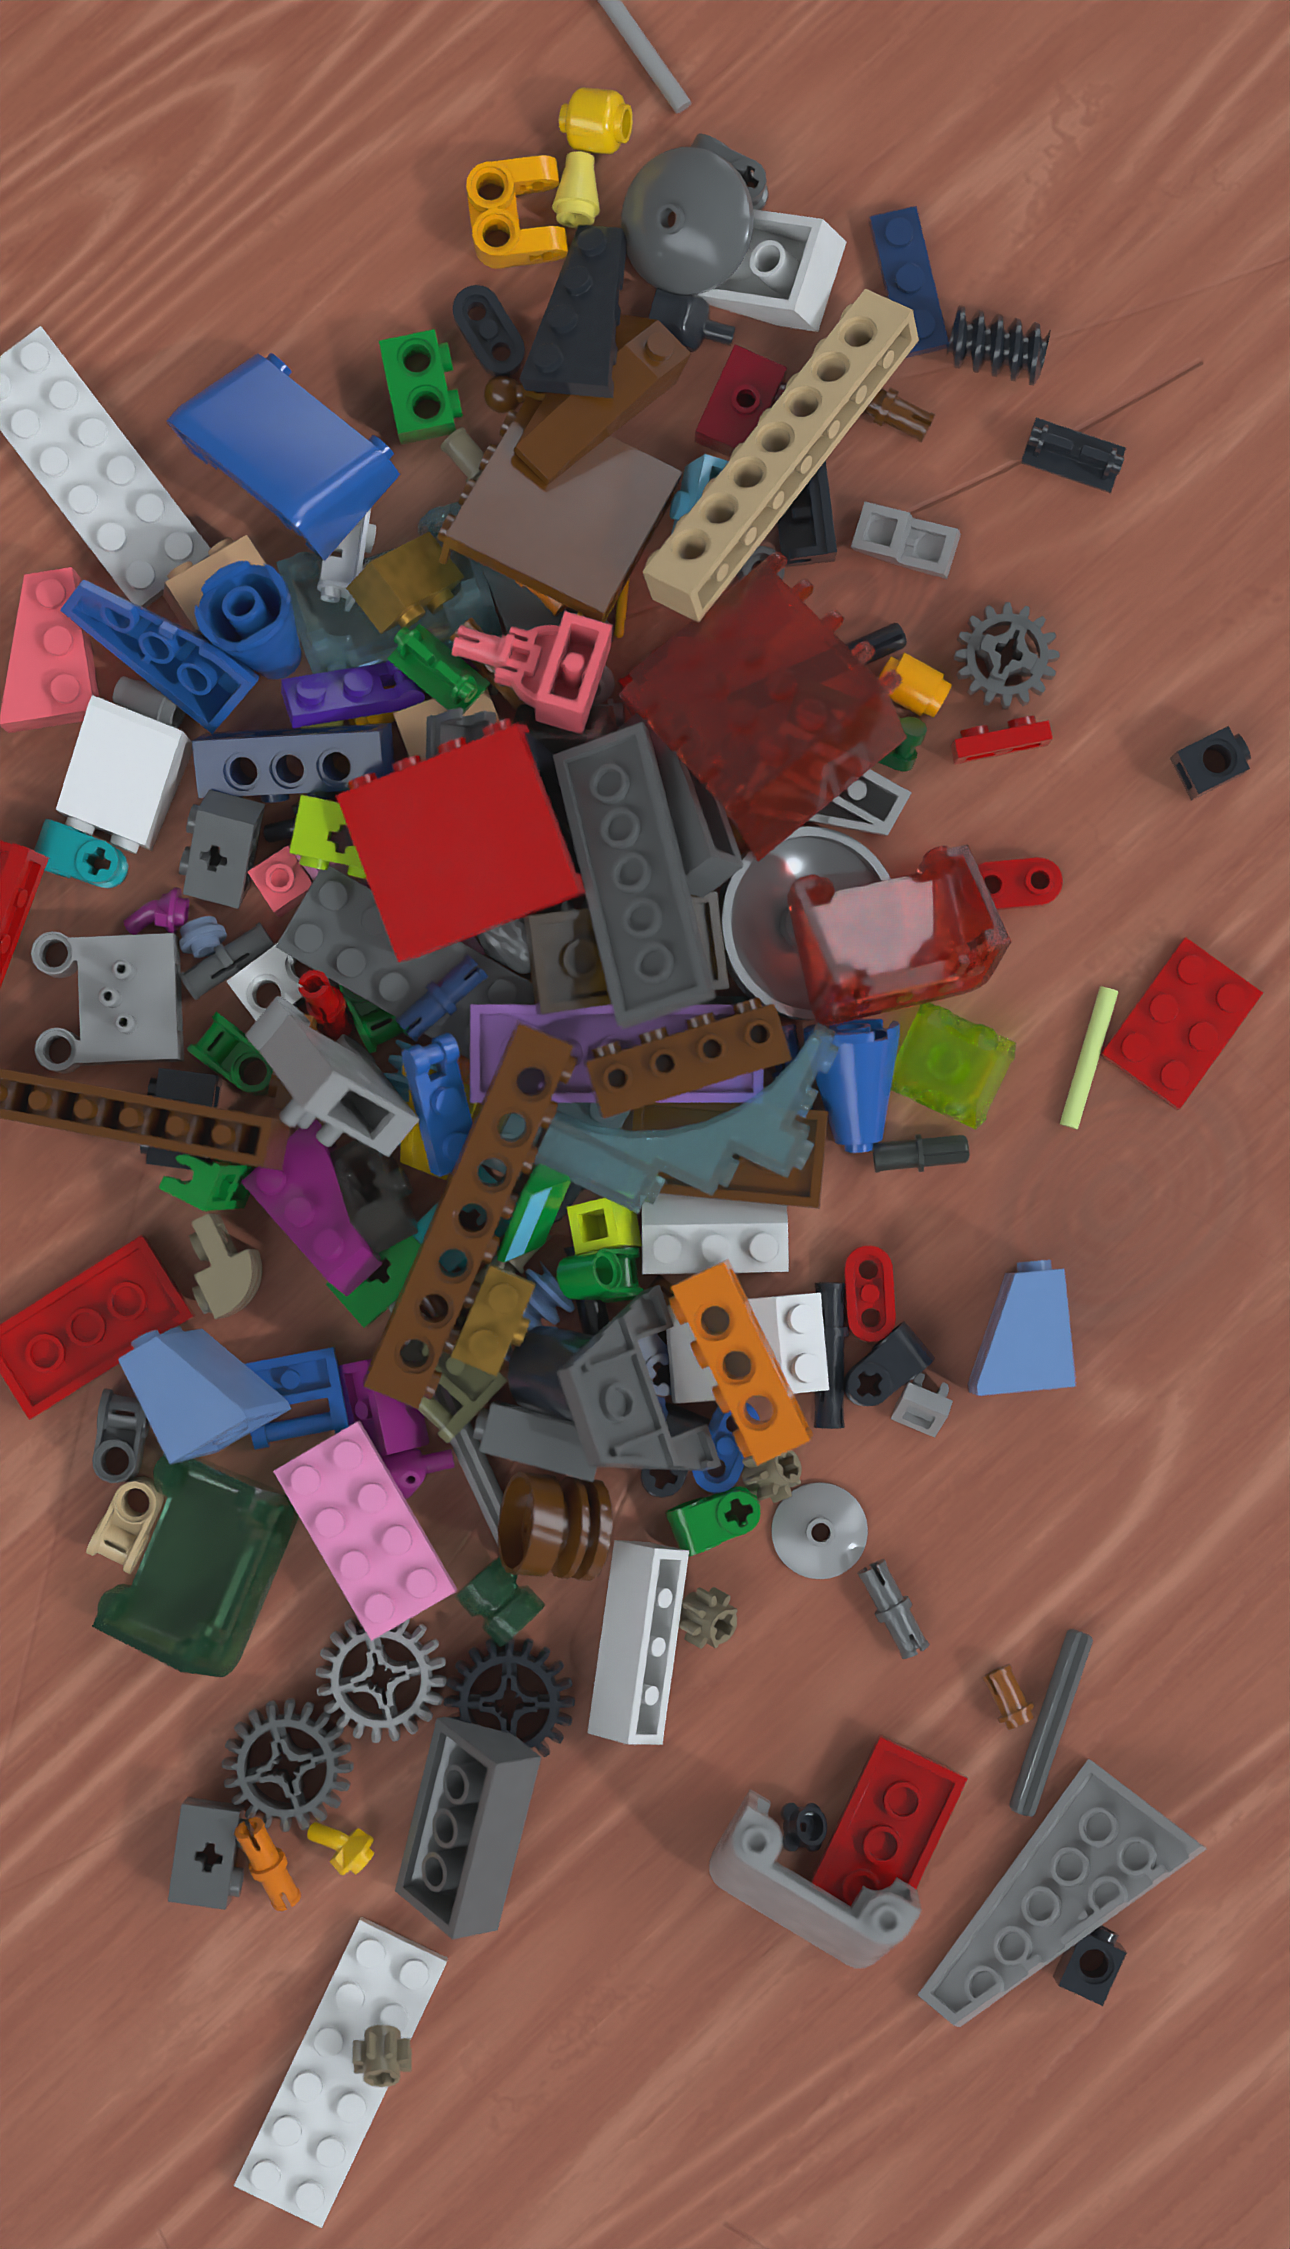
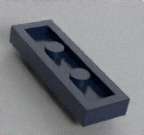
M917 206L870 216L869 225L886 297L912 309L919 341L905 358L947 349L949 341Z

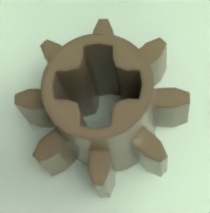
M792 1450L758 1466L753 1456L742 1460L744 1464L742 1470L744 1485L752 1494L757 1495V1500L759 1501L770 1497L775 1503L792 1496L790 1488L801 1484L799 1479L802 1470L798 1456Z
M714 1586L709 1592L699 1587L696 1592L688 1594L682 1600L679 1628L686 1631L684 1640L700 1649L706 1643L717 1648L718 1644L729 1640L737 1626V1608L728 1604L731 1596Z
M375 2025L367 2028L364 2032V2041L353 2040L352 2063L354 2064V2073H363V2081L374 2087H389L397 2084L400 2081V2071L411 2072L412 2049L410 2048V2039H401L400 2030L394 2026Z

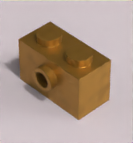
M430 531L370 561L346 587L381 634L398 625L401 628H409L426 614V610L429 609L432 614H435L445 608L455 598L451 591L464 578V575L450 558L446 565L439 562L442 547Z
M490 1264L451 1357L497 1376L510 1344L520 1347L531 1320L523 1317V1314L536 1286L535 1282Z

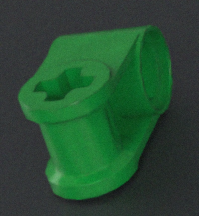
M339 984L340 990L352 1013V1020L369 1054L377 1051V1045L402 1033L405 1036H409L406 1031L411 1027L410 1025L404 1030L396 1022L395 1016ZM392 1018V1022L372 1030L374 1026Z
M216 1011L212 1016L213 1024L198 1043H191L187 1050L219 1075L222 1074L241 1090L253 1096L268 1094L273 1073L272 1067L260 1051L247 1039L246 1034ZM256 1060L263 1061L267 1068L265 1079L260 1084L248 1085L244 1077L247 1065Z
M603 1248L563 1258L557 1268V1281L562 1293L572 1300H602L605 1303L633 1300L644 1290L639 1287L636 1258L640 1256L639 1248Z
M735 1486L725 1492L684 1502L670 1508L665 1514L678 1548L689 1551L688 1557L753 1530L759 1522L761 1507L760 1501L757 1500V1495L752 1494L746 1487ZM733 1499H739L742 1505L750 1504L752 1508L747 1510V1519L745 1521L739 1522L736 1515L728 1516L726 1512L731 1510V1501Z

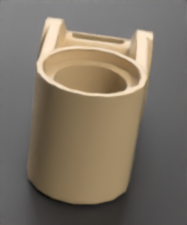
M144 1476L135 1477L122 1485L115 1493L106 1514L99 1522L86 1553L91 1556L97 1553L123 1565V1571L131 1574L149 1539L150 1530L163 1505L164 1496L160 1485L152 1478ZM138 1488L147 1493L150 1501L147 1512H136L129 1506L127 1497L131 1489Z

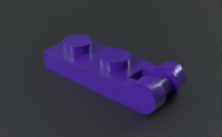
M388 660L385 663L281 679V693L292 728L401 711L420 704L425 699L423 690ZM396 685L390 689L383 688L384 686Z

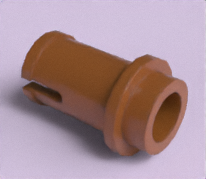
M1010 1664L999 1667L982 1676L1001 1714L998 1717L999 1723L1005 1722L1008 1730L1017 1728L1034 1719L1031 1711L1034 1708L1033 1702L1027 1703Z

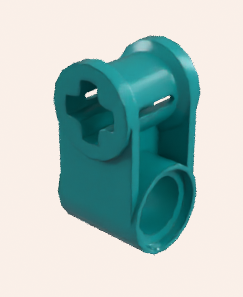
M45 819L34 851L49 858L45 871L69 879L72 877L107 889L116 887L124 881L128 874L129 865L122 851L103 840L86 835V833L78 829ZM106 858L111 862L108 870H98L94 867L96 859L104 860Z

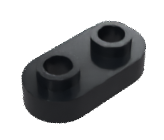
M471 285L462 289L456 295L453 302L454 321L478 362L492 376H511L515 374L524 363L525 345L495 293L485 286ZM474 307H481L486 311V315L483 319L476 321L468 316L469 311ZM499 347H505L511 354L508 359L498 361L493 357V352Z

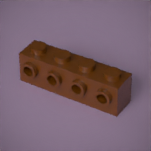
M760 997L732 1005L734 1015L715 1020L714 1013L709 1012L685 1020L687 1029L669 1035L667 1027L664 1026L639 1034L638 1037L641 1044L622 1049L620 1042L616 1041L591 1049L594 1058L583 1061L600 1118H608L792 1060L775 1003L762 1006Z

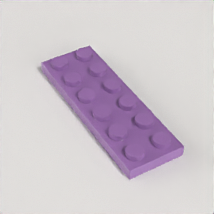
M470 1005V1103H482L517 1020L571 1042L574 1045L571 1055L578 1057L574 1071L567 1084L558 1083L551 1100L558 1103H596L583 1061L594 1058L591 1049L616 1041L620 1042L622 1049L641 1044L638 1037L639 1034L664 1026L667 1027L669 1035L687 1029L685 1020L709 1012L714 1013L715 1020L734 1015L732 1005H692L626 1029L617 1025L612 1005L548 1014H537L535 1005ZM536 1067L523 1069L517 1077V1087L525 1093L537 1092L544 1084V1073ZM763 1069L656 1103L763 1102Z

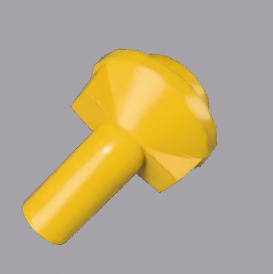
M318 1822L312 1823L308 1829L307 1837L310 1841L336 1851L329 1862L341 1876L349 1871H352L355 1875L358 1874L375 1853L369 1848L374 1838L359 1828L353 1830L349 1836L342 1831Z

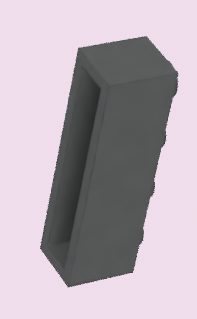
M657 696L621 725L618 731L641 722L649 728L689 892L692 895L703 898L742 869L744 864L690 708Z

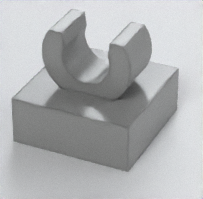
M920 1373L914 1378L912 1383L908 1382L896 1402L891 1420L935 1438L949 1415L953 1400L946 1398L949 1386L942 1382L937 1393L922 1388L925 1374Z

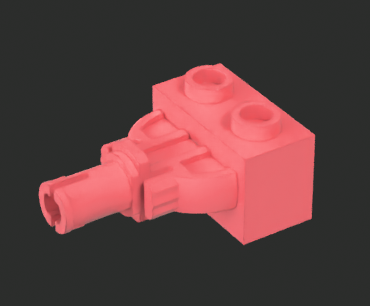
M566 611L560 626L544 625L529 631L511 626L509 634L502 637L489 635L460 625L457 632L459 638L455 637L452 656H460L493 666L494 671H496L495 682L512 687L516 695L524 703L535 708V721L582 735L611 649L612 625Z

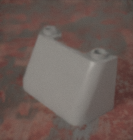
M749 1789L712 1852L709 1861V1873L713 1882L722 1890L844 1964L854 1968H866L875 1964L909 1933L921 1912L918 1891L896 1877L893 1884L883 1890L872 1891L862 1886L851 1907L775 1861L782 1846V1836L778 1825L768 1817L771 1801Z

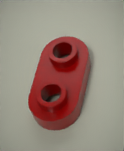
M1043 857L989 861L979 864L971 871L966 881V894L974 906L985 911L1041 907L1051 903L1060 894L1063 886V877L1059 867L1053 861ZM1042 873L1046 876L1047 886L1045 889L1039 890L1032 886L1030 880L1032 874ZM994 877L999 881L1000 889L997 893L990 894L984 890L983 880L985 878Z
M871 1245L861 1246L854 1249L844 1263L846 1319L850 1331L857 1338L867 1342H876L886 1338L892 1332L896 1322L893 1264L889 1255L881 1248ZM865 1260L874 1262L877 1268L875 1276L870 1279L863 1278L859 1273V1266ZM868 1308H873L879 1313V1322L873 1327H867L862 1322V1313Z

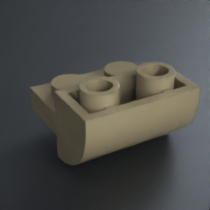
M208 1213L191 1221L195 1229V1233L189 1235L192 1246L201 1261H210L212 1265L194 1274L199 1285L193 1287L192 1290L204 1314L212 1313L215 1319L227 1318L241 1311L255 1297L262 1280V1260L258 1250L247 1249L238 1253L221 1215Z

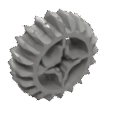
M350 1618L345 1622V1628L350 1635L349 1638L338 1631H334L330 1635L331 1641L339 1650L324 1647L321 1650L320 1656L332 1662V1666L323 1665L317 1667L316 1676L330 1678L331 1683L319 1686L317 1693L319 1696L334 1695L335 1699L325 1705L324 1711L326 1714L333 1713L338 1708L344 1711V1714L336 1723L340 1729L344 1728L351 1718L358 1723L353 1730V1737L359 1739L365 1727L369 1726L373 1727L371 1734L372 1742L379 1743L382 1737V1728H388L389 1736L395 1742L401 1737L399 1724L403 1723L406 1730L412 1735L418 1731V1724L413 1717L415 1714L426 1722L432 1719L433 1713L424 1703L441 1704L443 1696L432 1691L431 1686H445L447 1677L433 1674L432 1670L445 1666L446 1660L445 1657L440 1656L432 1659L429 1658L428 1653L434 1651L439 1646V1642L437 1639H432L424 1645L421 1644L419 1639L427 1630L425 1625L420 1624L414 1633L411 1634L405 1630L410 1622V1619L371 1641L365 1629L360 1630L356 1621ZM380 1637L402 1643L413 1653L416 1660L410 1662L409 1660L396 1661L391 1659L387 1655ZM365 1640L368 1649L366 1653L368 1662L366 1669L343 1678V1665L348 1652L355 1645ZM377 1661L379 1665L386 1666L385 1671L390 1668L393 1673L398 1672L388 1681L386 1692L384 1688L378 1687V1682L374 1685L370 1679L366 1680L376 1670ZM421 1675V1687L418 1696L408 1707L398 1712L395 1703L397 1700L396 1685L402 1681L409 1680L410 1677ZM366 1691L371 1693L376 1698L383 1715L374 1714L360 1708L352 1701L347 1692Z

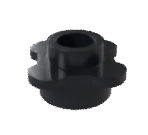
M786 1803L781 1809V1817L784 1820L783 1847L789 1852L796 1851L799 1847H806L810 1852L818 1851L827 1834V1821L820 1807L815 1803H808L805 1807H797L795 1803Z

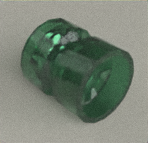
M500 1555L469 1581L454 1598L472 1617L481 1615L484 1618L483 1630L499 1647H502L522 1630L546 1604L529 1585H517L518 1575L505 1571Z

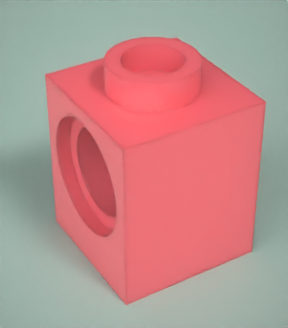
M288 845L247 872L272 911L279 918L301 904L313 883L304 867L299 865L300 861L297 857L290 853Z

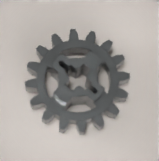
M1005 602L1001 614L998 615L989 605L983 611L985 619L983 622L975 616L968 620L967 624L973 633L960 632L957 638L959 643L966 646V649H961L954 653L955 661L965 662V667L958 671L957 677L958 679L970 677L972 684L967 693L971 696L979 690L985 692L983 704L986 706L992 702L994 697L1001 699L1003 709L1009 708L1013 697H1017L1019 703L1025 706L1030 701L1029 690L1039 696L1046 690L1040 678L1052 680L1055 677L1056 671L1052 667L1047 666V663L1057 661L1060 657V652L1048 649V645L1055 640L1056 634L1055 632L1043 634L1040 629L1046 619L1042 616L1034 622L1029 620L1030 607L1026 605L1019 615L1012 613L1010 602ZM1009 626L1007 632L998 636L983 635L994 627ZM1025 634H1028L1033 640L1037 654L1029 651L1024 639ZM1014 638L1012 657L1015 660H1011L1008 666H1005L1002 673L999 674L1001 655L998 652H1001L1005 646H1008L1011 639ZM975 654L977 658L985 662L989 672L987 679L977 667ZM1016 675L1024 678L1030 677L1019 685L1004 686L1006 679Z

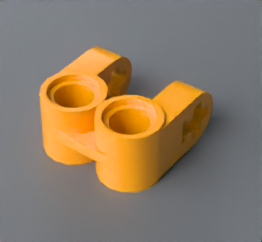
M542 155L491 162L486 161L478 164L470 171L467 177L466 190L473 243L476 255L484 265L490 268L502 269L552 262L567 256L566 230L563 227L544 226L520 229L515 195L544 192L556 188L559 185L557 160L554 157ZM488 184H496L504 190L502 195L495 200H485L478 193L482 187ZM495 230L503 231L510 237L508 242L501 247H491L484 240L490 232Z

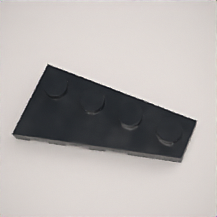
M578 225L519 378L525 391L613 398L614 382L612 380L613 365H616L618 349L615 344L616 326L620 325L621 309L618 304L619 291L623 289L627 240L622 228Z

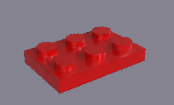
M1184 937L1101 1051L1100 1055L1170 1106L1180 1110L1263 995V992L1187 937Z

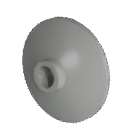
M809 1483L791 1491L792 1496L780 1502L772 1520V1540L780 1559L792 1571L812 1579H828L849 1570L861 1557L867 1542L868 1526L861 1505L848 1491L830 1483ZM818 1523H824L830 1529L828 1538L823 1541H817L811 1535L813 1526Z

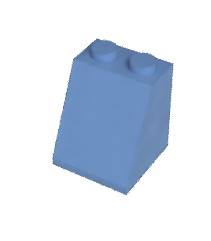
M1051 1260L1017 1262V1272L1005 1273L968 1381L969 1393L977 1396L1076 1387L1065 1270L1052 1269Z
M178 1326L162 1334H159L158 1330L148 1332L132 1341L131 1344L134 1350L118 1359L170 1464L217 1453L291 1409L284 1397L203 1329L183 1332L181 1326Z

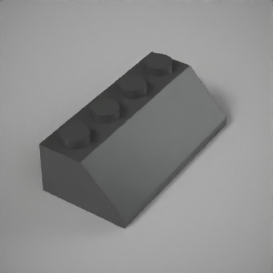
M439 1717L436 1719L395 1892L453 1940L498 1930L541 1756L511 1733L447 1717Z

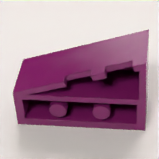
M315 1119L308 1128H299L288 1138L282 1171L256 1167L241 1183L325 1279L347 1297L383 1263L363 1212L357 1205L348 1173L344 1171L336 1151L337 1145L334 1142L332 1146L327 1147L318 1141L316 1133L321 1129L322 1125Z

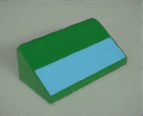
M541 1163L535 1166L522 1191L496 1254L498 1261L502 1263L536 1250L545 1243L571 1182L570 1177Z

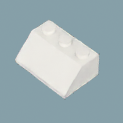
M641 1192L643 1274L699 1273L726 1259H729L735 1273L789 1272L787 1206Z

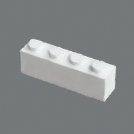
M614 1540L588 1726L589 1734L625 1744H663L689 1551L651 1542Z

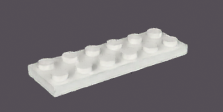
M41 326L0 356L1 432L128 599L143 608L148 607L163 595L164 584L169 580L167 575L174 568L187 561H191L193 565L209 557L208 551L210 547Z
M360 1918L234 2184L235 2187L322 2228L388 2088L368 2085L363 2081V2073H354V2064L352 2063L353 2040L364 2041L365 2030L375 2025L394 2026L400 2030L401 2039L409 2038L411 2040L446 1966L447 1957L368 1919Z

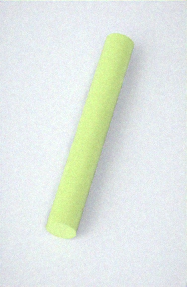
M1102 986L1099 988L1060 1125L1073 1129H1078L1117 999L1118 991Z

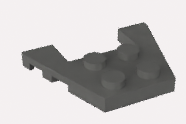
M660 1285L641 1291L557 1371L589 1467L705 1471L721 1466L707 1424L670 1436L638 1340L674 1327Z

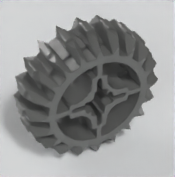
M288 1698L285 1701L283 1714H280L278 1705L274 1700L269 1701L266 1704L268 1717L266 1719L256 1708L252 1709L248 1716L254 1728L244 1722H238L234 1730L244 1740L228 1739L225 1744V1748L238 1754V1756L227 1757L222 1760V1768L237 1770V1774L231 1775L224 1780V1786L232 1788L240 1785L242 1789L232 1798V1803L236 1806L248 1799L252 1805L247 1809L245 1817L249 1819L254 1817L258 1810L266 1813L263 1818L266 1829L271 1826L275 1816L281 1817L280 1828L282 1832L290 1830L292 1817L296 1816L298 1825L302 1830L308 1829L310 1826L308 1812L310 1811L317 1820L323 1822L328 1815L322 1802L337 1809L342 1800L332 1789L348 1791L351 1785L347 1779L338 1776V1773H349L354 1769L353 1762L339 1760V1756L351 1751V1743L343 1742L335 1745L334 1739L343 1733L344 1728L341 1729V1727L335 1726L328 1732L323 1726L330 1719L331 1713L327 1714L324 1711L317 1721L310 1718L314 1710V1703L309 1701L304 1705L302 1713L296 1714L294 1698ZM285 1727H294L307 1732L316 1739L321 1748L304 1749L294 1744L290 1733L286 1732ZM270 1730L273 1739L271 1742L272 1758L261 1762L259 1766L250 1768V1752L255 1740L261 1734ZM282 1751L284 1754H287L290 1761H303L301 1766H297L293 1773L296 1775L294 1779L292 1776H289L286 1769H272L283 1758L280 1755ZM327 1762V1774L323 1787L315 1795L305 1799L303 1792L305 1787L303 1781L304 1772L315 1768L317 1764ZM272 1781L278 1783L283 1788L286 1798H290L291 1803L280 1802L270 1798L258 1788L255 1782Z

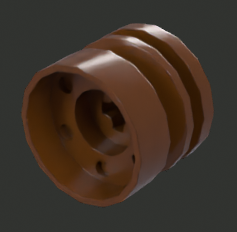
M520 1471L513 1475L503 1495L498 1521V1549L505 1571L515 1575L543 1577L552 1571L555 1577L561 1579H569L572 1576V1578L584 1581H591L596 1578L605 1564L612 1532V1505L609 1491L604 1482L594 1479L592 1482L566 1476L558 1482L555 1476L549 1474Z

